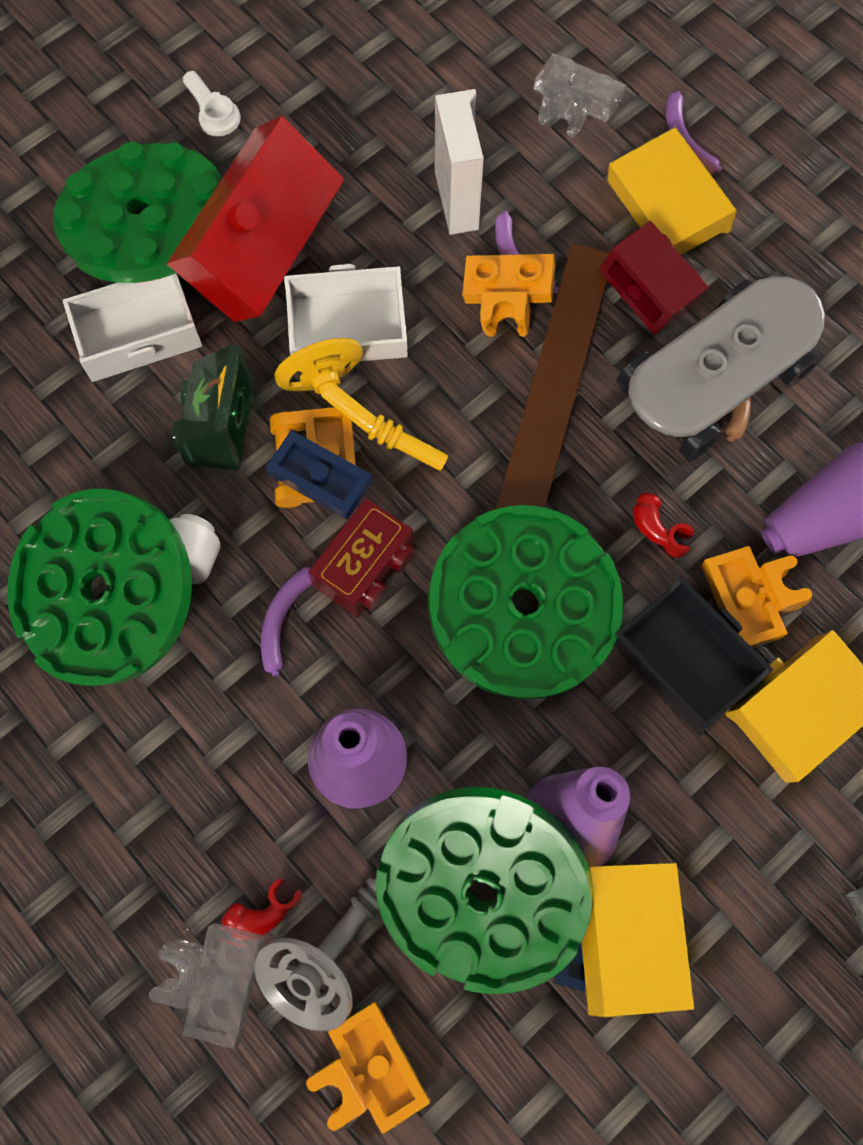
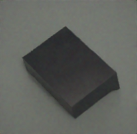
M682 576L666 592L615 633L617 637L614 644L615 648L699 737L760 686L773 671V668L738 634L743 630L741 624L724 608L716 612Z

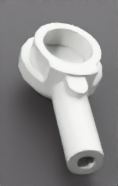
M195 71L187 72L183 77V82L198 101L200 107L199 122L202 130L212 136H224L233 132L238 127L241 117L237 106L228 97L221 95L219 92L211 93Z

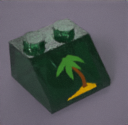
M230 344L194 361L190 379L183 380L181 403L184 408L181 420H176L173 425L172 444L173 447L177 448L185 465L235 471L240 469L254 394V386L240 345Z

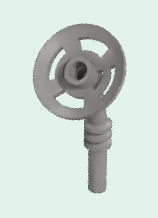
M369 877L366 880L368 887L364 888L361 886L359 888L360 897L353 896L350 899L352 906L318 948L297 939L279 938L268 942L257 954L254 972L262 994L277 1012L294 1024L314 1031H330L341 1026L349 1016L353 1003L351 989L346 977L334 961L368 919L374 921L377 917L374 912L379 910L376 895V878ZM284 949L289 950L280 960L279 964H273V959L277 952ZM298 959L300 962L297 966H290V961ZM287 981L289 990L299 999L306 1000V1005L304 1006L294 1000L282 988L280 982ZM323 984L329 987L328 992L321 994L320 988ZM338 994L341 997L339 1005L334 1009L325 1011L324 1006L329 1004Z

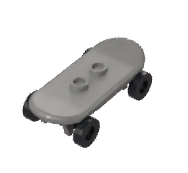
M772 276L757 280L754 283L750 279L744 280L721 300L716 310L656 353L653 354L651 351H646L632 360L619 374L616 383L625 393H628L633 409L640 419L651 428L674 438L690 436L682 444L679 452L688 462H691L713 446L724 433V430L716 423L719 419L779 376L781 381L790 388L804 379L822 361L824 355L815 347L824 330L825 312L822 301L814 289L803 281L791 277Z

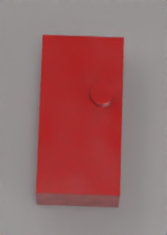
M282 115L254 129L170 257L167 265L234 322L260 317L345 179Z

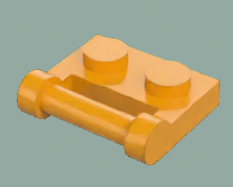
M335 407L281 412L270 417V432L275 435L276 451L291 430L294 432L306 431L307 439L356 465L352 421ZM279 481V487L274 490L275 504L278 507L292 508L303 503L315 502Z

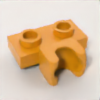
M554 254L466 256L462 296L465 304H481V326L487 336L493 337L496 335L498 324L504 318H513L518 324V334L521 337L528 335L531 317L530 303H552Z
M750 546L706 559L702 563L701 568L719 610L721 608L726 609L741 624L743 630L738 634L754 648L782 639L788 633L780 615L798 610L808 604L812 598V592L808 588L790 590L782 582V578L787 575L789 569L797 565L796 557L786 556L764 563L761 567H758Z
M376 1001L346 1019L338 1028L328 1031L340 1056L306 1079V1086L310 1091H318L322 1087L333 1085L342 1093L343 1103L333 1110L327 1120V1126L331 1131L338 1130L364 1113L368 1108L383 1135L430 1104L426 1091Z

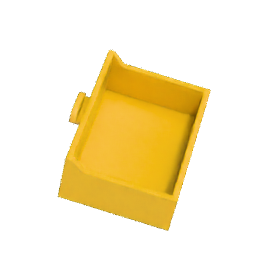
M676 127L609 163L608 182L641 228L649 221H652L660 232L670 239L673 247L680 255L720 233H729L731 231L737 210Z
M834 630L814 637L785 663L779 657L772 660L769 665L773 668V671L766 680L726 714L729 719L742 729L785 783L802 780L863 726V664Z
M677 863L589 867L593 887V904L590 923L581 941L588 1016L612 1017L694 1009Z

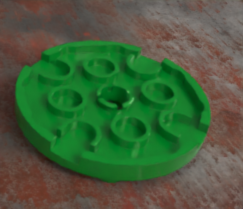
M125 143L119 149L96 158L68 177L54 208L53 223L56 236L65 254L67 253L76 262L80 270L95 278L117 283H140L173 275L177 272L168 266L167 262L222 180V177L207 158L196 151L183 147L179 143ZM143 209L141 214H134L136 211Z
M88 489L69 494L51 504L53 509L37 525L30 524L15 550L10 566L7 587L8 608L13 629L17 638L24 639L36 657L34 662L48 674L62 681L82 686H107L127 682L155 666L168 653L181 633L188 614L192 592L189 557L181 536L172 522L157 507L146 500L111 489ZM101 574L105 579L106 585L110 586V589L106 590L103 596L96 600L91 593V584L95 577Z
M518 505L498 508L476 517L474 521L462 528L449 540L441 552L431 576L428 591V613L432 632L440 650L460 675L475 686L491 694L511 699L532 700L551 697L565 692L588 678L601 666L616 642L617 637L615 633L620 630L623 614V595L619 575L608 552L604 553L598 543L587 533L589 530L571 517L555 510L538 506ZM522 589L531 591L535 594L538 601L537 610L525 616L515 609L513 601H511L514 592Z
M485 787L459 788L436 794L419 803L400 820L391 833L383 850L376 875V895L379 910L388 932L401 951L414 964L432 977H434L435 972H438L448 978L465 983L463 990L485 994L514 993L533 988L548 981L573 960L578 953V947L590 923L593 904L592 878L588 863L577 841L569 830L546 809L529 799L504 790ZM476 879L478 883H486L493 889L497 888V897L493 900L484 901L475 897L469 886Z

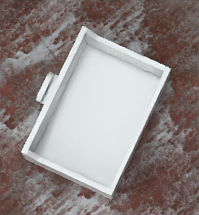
M476 89L435 95V175L450 235L479 230L484 158L475 126Z
M344 264L333 265L329 268V272L284 276L290 355L306 346L323 340L351 338L358 341L363 350V356L360 361L408 357L400 266L356 270L354 265Z
M177 273L148 282L114 283L62 300L77 346L80 363L92 382L203 347Z

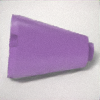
M862 442L846 447L764 519L766 529L761 531V535L766 546L774 556L781 553L784 557H799L863 539Z
M349 709L339 712L327 719L312 738L308 751L310 776L316 788L327 799L340 806L355 809L383 802L400 786L407 768V750L402 734L393 722L378 712L368 709ZM353 745H357L355 748L348 749Z
M593 767L550 775L537 782L525 798L546 809L569 830L580 846L589 867H600L611 857L618 843L630 803V791L624 778L616 771L607 767Z

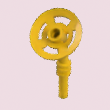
M333 338L316 342L287 357L276 369L274 378L278 387L287 391L314 390L315 393L321 394L326 401L368 433L369 440L372 441L374 438H377V444L387 443V449L391 450L395 447L438 471H441L449 455L403 432L402 425L398 424L394 427V421L391 419L385 422L383 415L380 414L375 417L338 387L341 384L340 379L347 375L360 362L363 356V350L358 341L351 338ZM297 371L302 372L299 382H290L291 377Z

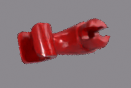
M652 493L640 494L636 500V506L633 507V520L636 527L650 541L663 546L668 555L674 558L685 556L690 548L678 544L674 536L690 539L694 534L692 526L680 523L673 526L670 530L666 529L661 523L660 513L658 512L661 506L660 498Z
M285 879L275 880L269 889L271 904L267 908L262 910L251 908L248 910L243 905L234 903L223 916L222 925L224 928L231 930L234 933V937L255 939L276 928L288 911L298 907L302 900V891L298 889L291 902L281 904L277 899V893L283 886Z

